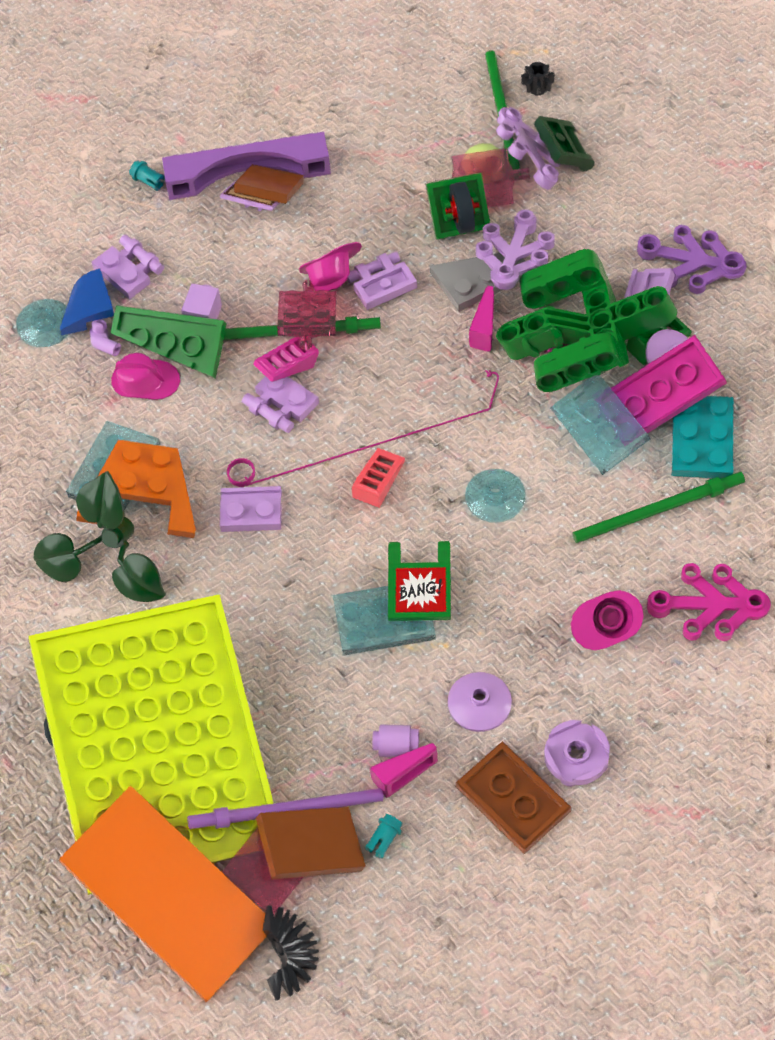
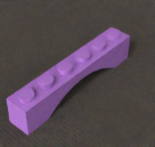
M324 132L162 157L169 200L197 196L217 180L246 171L252 164L304 175V178L331 174Z

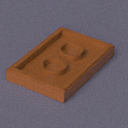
M503 741L455 783L456 788L523 854L530 850L565 818L572 808Z
M349 807L259 813L256 817L271 879L361 872L366 867Z

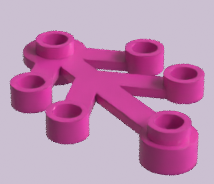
M688 563L682 568L681 579L684 583L692 585L705 597L670 596L669 593L663 590H656L647 599V611L655 618L668 616L671 609L705 610L696 619H688L683 625L684 637L692 641L699 639L702 631L725 610L737 612L729 620L722 619L716 623L714 634L720 641L730 640L733 637L734 631L748 619L758 620L765 617L771 606L767 594L757 589H746L732 576V569L726 564H718L714 567L712 579L716 584L724 585L736 597H725L700 575L701 570L698 565ZM693 571L696 575L689 577L686 575V572ZM725 572L727 576L720 577L717 575V573ZM655 599H663L665 603L658 604L655 602ZM749 601H757L760 605L754 606ZM693 626L697 628L698 631L695 633H691L687 630V628ZM726 627L730 632L722 633L719 628Z

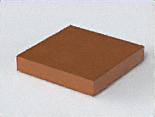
M252 164L234 183V192L287 204L303 185L304 175Z

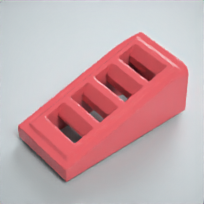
M377 448L352 486L353 498L380 508L403 466L405 458ZM382 458L394 464L392 466L388 465L386 463L380 462V459ZM379 467L388 471V473L381 472L379 470H376L375 468ZM374 475L379 478H382L383 480L379 481L377 479L371 478V476ZM367 483H370L378 487L377 489L367 486Z

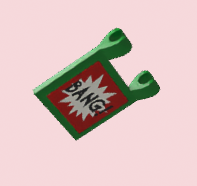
M389 542L388 621L451 620L450 542H438V562L401 563V543Z

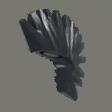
M267 906L262 931L271 942L282 962L281 969L277 970V973H274L267 979L274 999L277 1001L280 1000L281 985L288 996H292L293 989L296 992L300 991L297 976L307 983L311 980V977L303 968L316 970L317 965L311 962L319 961V957L311 955L318 953L319 949H307L318 944L317 940L310 941L315 936L313 932L299 938L297 937L305 927V921L292 928L297 918L295 913L289 919L290 910H287L283 916V907H278L275 915H273L272 906Z

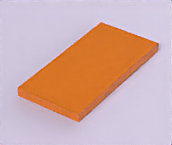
M131 785L58 860L205 1002L209 1001L267 937L262 931L265 913Z

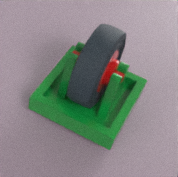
M481 172L425 183L435 239L483 230L484 225L490 223Z

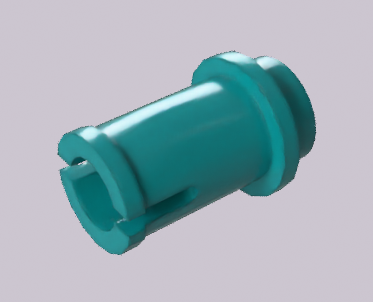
M137 160L130 167L129 174L133 180H140L156 191L160 190L165 183L163 182L165 175L148 167L145 161Z
M386 814L384 818H379V826L368 844L365 845V849L372 854L376 845L381 843L374 855L380 859H383L395 836L402 833L400 829L403 825L402 822L390 814Z

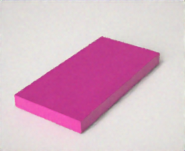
M696 335L600 394L594 400L624 447H627L721 388L727 382Z

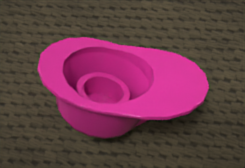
M359 242L344 244L318 259L303 264L298 270L300 273L308 274L317 293L322 294L337 289L345 283L349 276V259L361 250L362 245Z
M137 352L130 353L120 361H117L116 369L111 377V385L115 392L129 398L164 399L177 391L180 384V374L172 364L162 360L150 359L145 354Z
M617 590L602 594L577 607L572 615L570 624L572 635L577 643L586 649H605L629 639L638 632L643 622V609L638 599L629 592Z

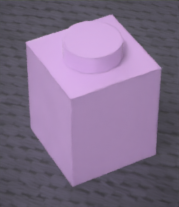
M191 283L181 310L182 315L217 319L222 306L219 288Z

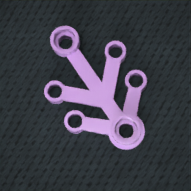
M513 107L501 108L497 118L499 126L496 129V133L504 140H509L514 133L517 135L516 140L508 148L509 153L518 160H521L528 153L538 168V171L533 176L534 180L542 188L550 190L558 181L559 172L555 167H559L561 164H557L551 159L549 151L545 149L547 148L539 137V133L522 121V115L518 110ZM542 157H544L550 164H545Z
M521 210L515 216V233L510 246L500 236V227L497 224L488 223L483 226V238L486 241L476 244V257L482 259L492 269L491 280L498 289L508 290L513 288L519 280V275L548 263V253L545 250H550L555 245L553 233L548 231L541 232L538 235L537 241L522 247L526 235L536 231V216L530 210ZM493 246L505 258L503 264L493 255ZM531 255L530 260L515 265L517 260Z

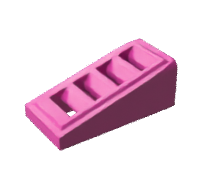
M488 285L485 288L469 329L470 347L487 352L491 351L493 336L494 291L492 286Z
M300 335L257 358L253 365L271 382L314 368L319 350L303 335Z
M430 743L372 766L370 768L372 781L378 788L382 789L386 798L390 797L437 763V747L434 743Z

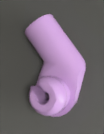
M94 320L90 328L92 346L107 354L117 356L120 353L121 344L109 339V333L106 329L107 323L104 320Z

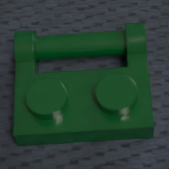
M539 116L533 124L539 133L540 139L546 145L551 159L555 163L578 166L582 172L593 168L595 162L591 155L585 152L575 134L576 129L571 121Z

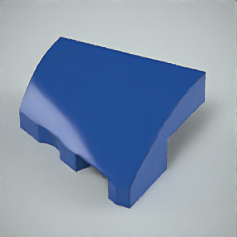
M100 268L86 273L74 284L60 325L61 335L87 330L86 322L114 317L113 307Z

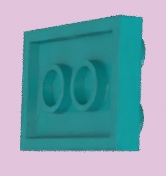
M706 396L673 417L671 476L719 477L721 479L733 474L734 397Z

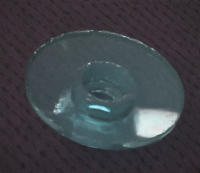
M42 299L27 305L20 312L16 321V328L20 338L25 343L35 347H49L64 340L68 334L61 335L60 325L67 306L53 299Z
M489 469L478 473L470 480L465 492L466 504L469 510L481 520L496 523L515 517L522 510L526 497L525 488L521 480L513 473L502 469ZM491 489H499L500 491L492 492Z

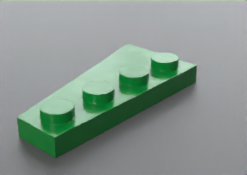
M116 305L111 334L216 379L227 323L224 320Z

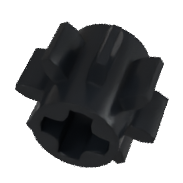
M534 62L530 66H525V74L521 75V85H526V92L538 96L546 91L550 92L551 84L555 80V72H549V65L542 62Z

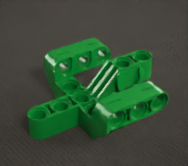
M582 249L525 272L520 277L519 283L523 304L527 308H541L582 291L586 314L547 306L503 324L498 329L496 337L509 358L513 360H519L527 356L538 357L533 363L537 388L543 392H553L595 375H601L616 366L622 367L628 364L629 359L625 340L672 322L677 315V309L667 290L661 286L652 287L616 301L605 269L597 253L591 249ZM556 347L552 349V352L540 356V352Z

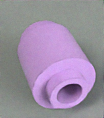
M380 724L379 731H373V750H379V757H396L419 748V729H411V725Z

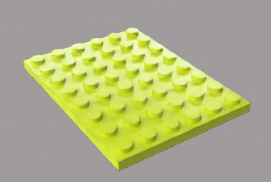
M220 594L28 636L75 842L131 785L213 864L264 851L256 820L230 823V827L218 829L215 826L189 829L187 823V816L211 813L215 808L227 807L228 810L274 804ZM87 889L88 895H91L92 893Z

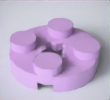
M570 720L557 725L551 731L545 745L544 759L551 774L565 786L585 785L597 780L608 768L610 746L607 737L597 726L582 724L579 720ZM576 746L578 750L584 749L586 752L582 754L580 759L572 758L570 756L571 747Z

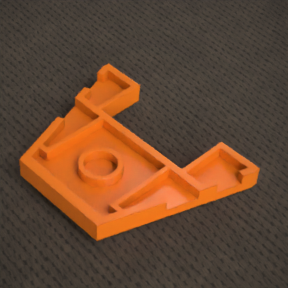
M118 439L98 476L108 471L115 481L122 499L171 506L167 534L194 538L196 528L178 448ZM78 510L76 521L97 524V522L85 520Z

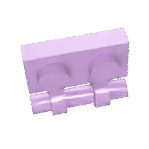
M123 235L119 243L124 249L119 252L114 246H111L92 261V266L94 270L100 268L103 277L130 300L151 283L147 274L153 271L158 275L163 272L164 266L159 262V258L155 254L145 251L137 239H131L128 235ZM136 257L141 262L138 265H135L130 260Z
M396 251L388 255L386 253L377 256V260L366 265L363 263L356 265L354 270L350 271L347 281L349 284L355 282L353 283L354 291L366 310L417 288V280L404 261L393 265L400 262V257Z
M265 376L255 386L256 393L260 397L255 398L247 393L242 399V403L249 407L251 413L256 416H263L269 421V425L275 429H282L286 433H289L294 426V423L289 421L291 417L301 423L319 404L318 396L289 377L271 382ZM271 404H273L274 406H276V407L279 408L280 410L275 411V410H273L272 408H270L269 406H270Z

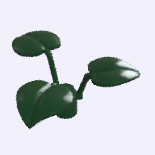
M106 471L86 483L79 490L76 497L77 508L82 517L88 522H97L98 528H104L102 534L74 550L73 542L68 535L61 533L47 535L36 545L34 561L52 579L68 582L76 578L81 571V562L77 555L82 554L100 542H103L107 547H120L117 558L120 566L112 573L114 585L125 597L139 602H152L162 599L166 594L162 587L159 571L153 561L139 553L129 554L124 559L125 551L129 547L127 540L134 534V525L128 518L124 517V505L120 492L112 476Z

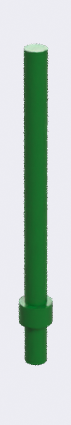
M489 50L485 53V58L499 117L500 109L503 107L507 108L496 54L495 51ZM512 135L509 140L503 139L504 160L508 162L511 177L517 178L521 175L519 160L514 158L508 151V148L514 142Z
M357 316L345 317V320L226 328L224 340L346 331L347 334L358 333V330L381 329L380 317L357 319Z
M740 471L721 479L715 477L706 480L705 484L574 531L572 532L574 541L579 543L709 495L712 498L724 494L726 489L745 483V477Z

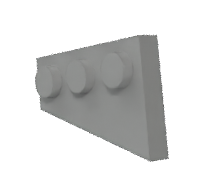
M493 254L503 264L505 258L502 254ZM477 257L430 266V274L458 312L481 301L485 288L488 285L493 287L494 294L502 291L496 288L491 280L492 269L482 259ZM524 258L517 260L515 265L525 262Z

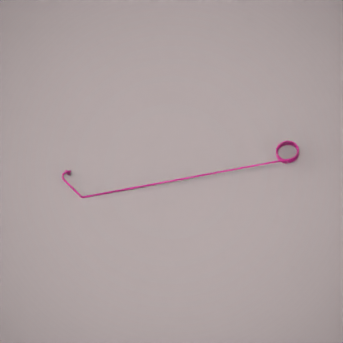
M485 370L487 377H491L492 374L497 375L494 392L487 409L252 482L255 477L253 463L248 459L238 458L228 465L227 477L234 486L245 487L488 411L492 406L499 375L496 372H491V370L489 372ZM245 463L251 466L253 472L249 478L244 477L247 481L238 482L230 477L231 468L236 464Z

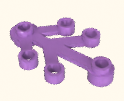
M678 225L675 227L674 241L678 244H684L688 251L661 246L659 238L652 234H645L638 239L637 253L644 260H652L657 256L685 262L672 269L675 277L671 288L677 285L678 279L703 267L714 269L703 275L696 274L690 278L689 290L694 294L703 293L706 285L722 277L737 279L743 276L746 271V261L743 256L738 252H728L719 241L718 234L714 231L709 230L702 234L700 246L691 235V230L688 226ZM679 233H684L686 235L680 236ZM702 247L706 250H713L717 257L707 255ZM694 283H700L702 285L696 286L694 285Z

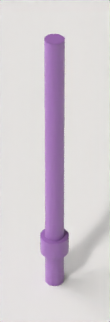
M381 788L232 810H228L227 807L215 808L211 813L187 816V823L189 829L215 826L216 829L230 827V823L256 820L259 813L336 808L383 801V791Z

